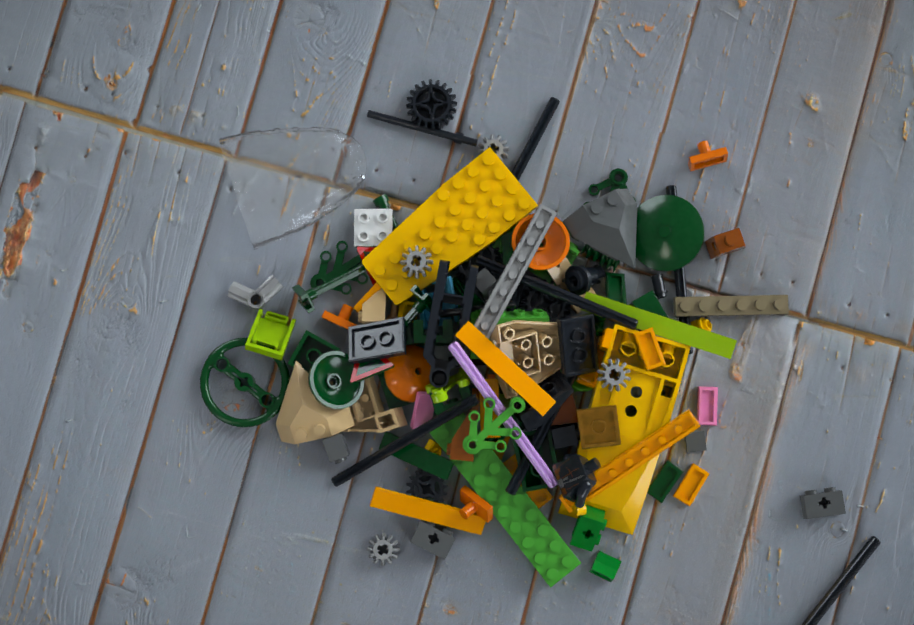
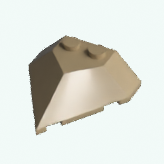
M297 361L295 362L276 421L281 442L299 444L327 438L354 426L355 423L350 407L330 409L315 399L309 387V373Z

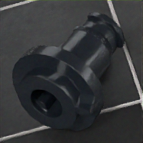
M573 265L566 270L565 278L562 279V282H565L571 293L578 296L583 295L595 283H601L598 278L605 277V271L600 265L587 268L583 265Z

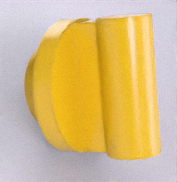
M704 317L690 322L692 326L708 331L712 330L711 322Z
M429 439L424 448L441 455L439 444Z

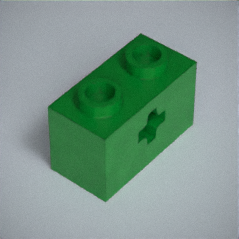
M585 505L587 512L585 515L578 516L572 531L570 545L592 552L594 545H598L600 542L601 534L599 533L600 530L604 531L607 520L604 519V510Z

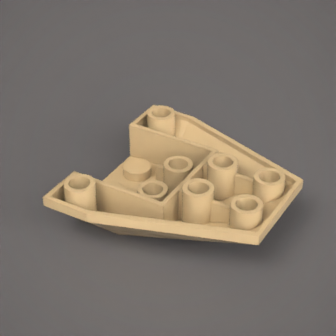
M512 320L496 325L490 336V341L537 384L561 369L557 322ZM494 372L505 398L508 399L519 395Z

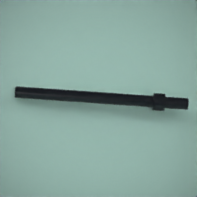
M368 110L367 113L368 118L453 140L456 144L461 145L464 143L474 147L477 146L478 139L464 136L463 133H452L437 128L431 130L430 126L425 130L423 124L418 127L417 123L372 110Z

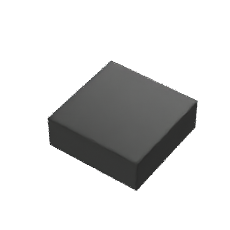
M704 431L692 432L685 437L686 452L707 450Z

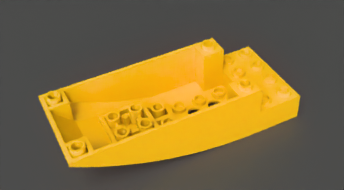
M614 324L609 349L606 350L602 363L609 366L608 359H612L614 365L615 360L620 359L619 366L625 362L627 365L623 370L630 369L631 372L625 373V376L630 377L631 380H623L627 387L624 388L619 384V392L616 391L615 385L612 392H609V384L602 388L601 385L605 380H597L588 408L616 405L621 445L582 449L581 440H578L575 454L581 455L588 460L595 457L602 467L667 424L672 415L691 346L656 336L666 365L646 371L633 335L640 331ZM611 370L610 378L616 381L619 373ZM635 386L640 387L642 390V394L638 398H634L630 393L631 389ZM662 390H665L664 396H661ZM629 405L634 406L637 410L633 417H629L625 413V409ZM659 454L585 503V505L605 511L604 519L607 520V528L633 535ZM562 502L560 503L558 513L578 518L576 516L577 510L569 513Z

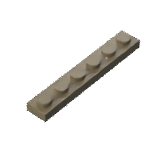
M788 295L673 298L674 317L789 314Z

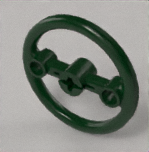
M248 338L232 339L218 346L206 359L200 376L201 395L209 411L222 422L236 427L258 426L273 418L281 409L290 380L285 360L282 359L281 361L273 358L281 375L280 393L278 397H275L258 386L251 374L241 372L234 367L230 360L224 356V353L230 349L245 346ZM257 343V345H260V346H263V347H267V348H270V349H273V350L275 349V348H273V347H270V346H266V345ZM224 359L227 361V367L220 370L218 363ZM215 368L217 371L226 374L234 381L235 387L238 390L250 393L266 409V412L254 418L239 419L221 411L214 403L209 390L211 369ZM238 377L242 379L248 378L247 382L251 387L242 386L243 383ZM266 395L272 397V403L268 406L263 404V398Z

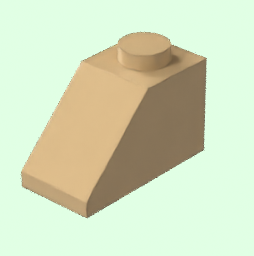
M382 288L362 304V311H358V323L367 324L385 320L386 293Z

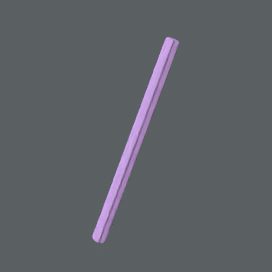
M457 341L451 343L448 349L484 399L491 397L495 400L493 411L498 417L506 408ZM491 400L487 401V403L491 407L493 405V402ZM512 416L503 423L505 428L519 427ZM513 430L512 435L518 436L519 431ZM522 432L521 437L515 440L547 486L549 488L555 487L558 484L556 477Z

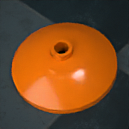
M535 213L527 215L516 225L512 234L513 252ZM557 217L554 218L542 240L543 246L538 248L528 268L548 270L559 265L566 257L570 247V237L567 228Z
M406 345V355L388 358L394 364V368L384 371L386 384L392 394L398 399L409 403H415L417 392H426L425 386L431 384L429 380L431 366L423 357L424 348L420 346ZM415 369L419 370V375L415 373Z

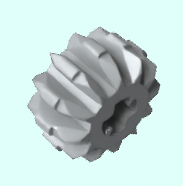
M491 134L490 140L487 137H483L484 143L479 142L478 146L482 149L477 150V154L480 155L489 147H495V150H498L496 155L504 163L502 158L508 159L509 155L505 152L509 151V147L505 146L507 144L506 140L500 142V135L495 140L494 135Z
M418 245L415 246V251L413 252L410 247L407 248L409 255L406 253L402 254L407 260L400 261L401 265H406L402 268V271H409L408 277H412L414 273L416 279H419V273L426 277L425 270L432 271V268L428 265L434 264V261L429 259L432 254L430 252L425 254V247L419 252ZM417 258L418 261L421 259L419 266H416V264L413 266L414 259Z
M608 359L609 366L601 363L605 370H597V373L603 374V377H599L597 380H605L601 387L605 388L609 384V392H612L614 385L616 391L619 392V384L626 388L627 384L623 380H631L630 377L625 376V373L631 372L630 369L623 370L627 364L624 362L619 366L620 359H616L614 365L612 359ZM611 370L619 373L616 381L609 377Z
M385 532L382 533L381 540L378 534L374 535L377 542L369 540V543L374 545V547H367V551H373L374 553H371L368 557H377L373 562L374 564H377L379 559H381V566L385 565V559H387L389 564H392L390 556L394 559L398 558L393 551H400L398 547L393 548L394 545L398 544V540L391 543L390 540L393 538V535L391 534L388 539H385ZM386 544L388 546L386 549H389L388 553L384 552L381 554L378 547L379 545L383 546Z

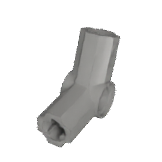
M273 275L256 290L234 281L229 288L227 297L259 310L263 309L266 303L283 286ZM255 296H261L262 298L259 305H253L252 303Z

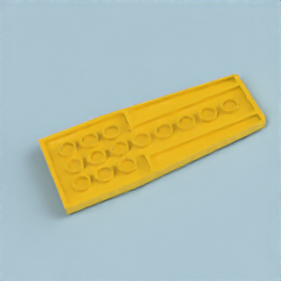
M489 147L438 188L362 260V264L392 302L399 306L414 296L410 289L415 284L422 291L436 281L440 260L450 261L449 273L495 242L521 219L534 211L538 204L491 147ZM416 245L419 247V252L425 247V254L430 252L432 256L429 259L434 261V264L428 265L432 268V271L425 270L426 277L419 273V279L415 278V273L412 277H408L409 271H402V268L406 265L400 264L401 260H407L402 256L403 253L409 255L407 248L410 247L413 252ZM417 258L414 259V260H413V261H414L413 266H414L415 264H416V266H419L421 259H419V261H418Z

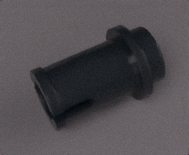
M663 274L651 276L654 294L657 299L667 297L666 293L668 291L665 290Z

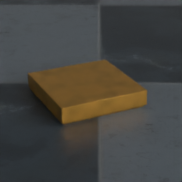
M616 405L577 409L582 449L621 445Z

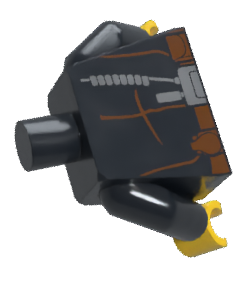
M565 454L561 462L554 464L552 469L563 498L575 502L572 505V510H577L576 516L585 515L587 512L585 500L597 482L594 471L599 469L601 464L595 457L588 460L578 454Z

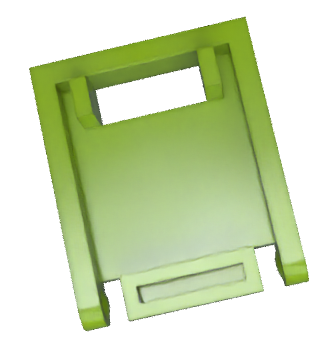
M259 309L246 341L245 350L282 361L295 327L296 319H292L290 326H288L289 317L267 311L265 318H261L263 310ZM257 343H260V344H263V345H266V346H270V347H273V348H275V349L273 350V349H270V348H267V347H263V346L257 345Z

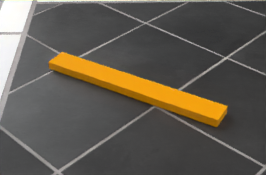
M690 409L596 470L594 475L597 482L589 492L585 503L701 427ZM560 494L558 498L569 513L574 511L572 510V505L575 502L563 498L562 494Z

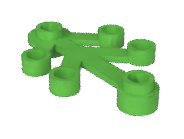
M520 396L511 398L509 407L493 421L492 415L495 400L491 397L485 398L483 401L485 408L484 429L478 434L477 422L480 420V413L476 410H472L469 413V435L463 440V448L467 453L476 454L481 449H494L500 453L504 452L507 448L504 440H497L496 442L483 441L489 435L510 436L515 440L521 437L522 432L519 427L498 428L514 413H520L525 409V401ZM491 400L493 402V405L491 407H487L485 404L486 401ZM520 402L521 407L516 409L514 403ZM476 413L478 415V418L476 420H472L470 417L471 414ZM518 430L519 435L513 436L512 431ZM471 441L476 442V446L474 448H471L469 446V443ZM503 443L504 448L498 449L497 444Z

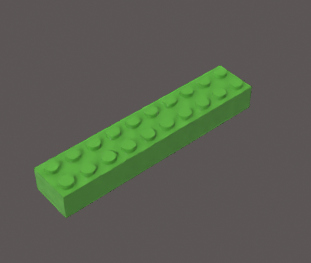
M464 413L430 432L445 453L447 452V443L452 442V438L466 418ZM481 449L478 453L474 454L473 462L450 459L455 462L454 465L475 492L493 506V515L550 588L581 564L527 493H523L521 486L515 495H510L505 491L513 475L492 449Z

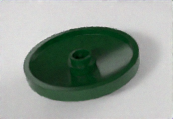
M659 195L646 200L638 206L636 258L642 264L656 271L668 272L687 266L697 257L704 243L705 229L699 212L690 202L674 195Z

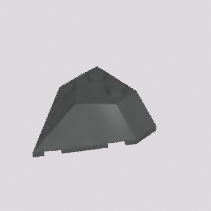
M615 189L581 206L563 221L573 239L578 242L580 240L590 245V248L616 261L619 260L635 270L637 203L628 189Z

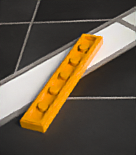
M468 321L457 332L455 336L541 416H544L556 403L547 392L472 323Z
M376 486L370 501V507L478 535L482 534L486 523L476 513L468 519H464L459 513L460 508Z

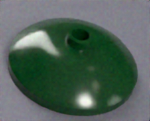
M341 351L326 352L320 355L310 368L308 377L310 390L315 399L327 408L344 409L350 407L357 402L363 392L364 380L355 384L350 382L354 364L351 365L349 363V354ZM330 379L333 380V385L329 383Z

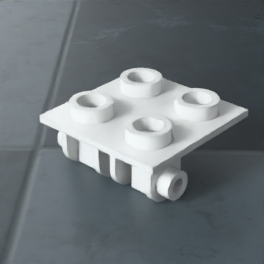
M354 209V247L378 246L393 232V209Z

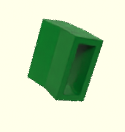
M598 550L589 572L612 582L622 561Z

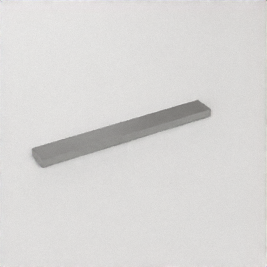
M542 204L536 210L474 324L488 339L557 215V212Z

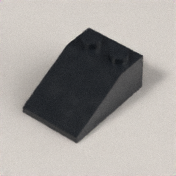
M560 370L538 384L556 401L544 416H541L526 401L525 409L520 413H516L527 432L545 424L574 392L566 378L562 377ZM515 402L514 407L516 409L520 408L521 403Z

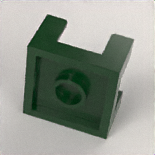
M453 319L443 320V335L437 333L435 346H449L453 343ZM414 320V345L425 346L426 335H424L423 320Z
M458 385L462 400L458 401V398L446 401V405H443V402L433 403L436 416L470 397L469 387L460 388Z

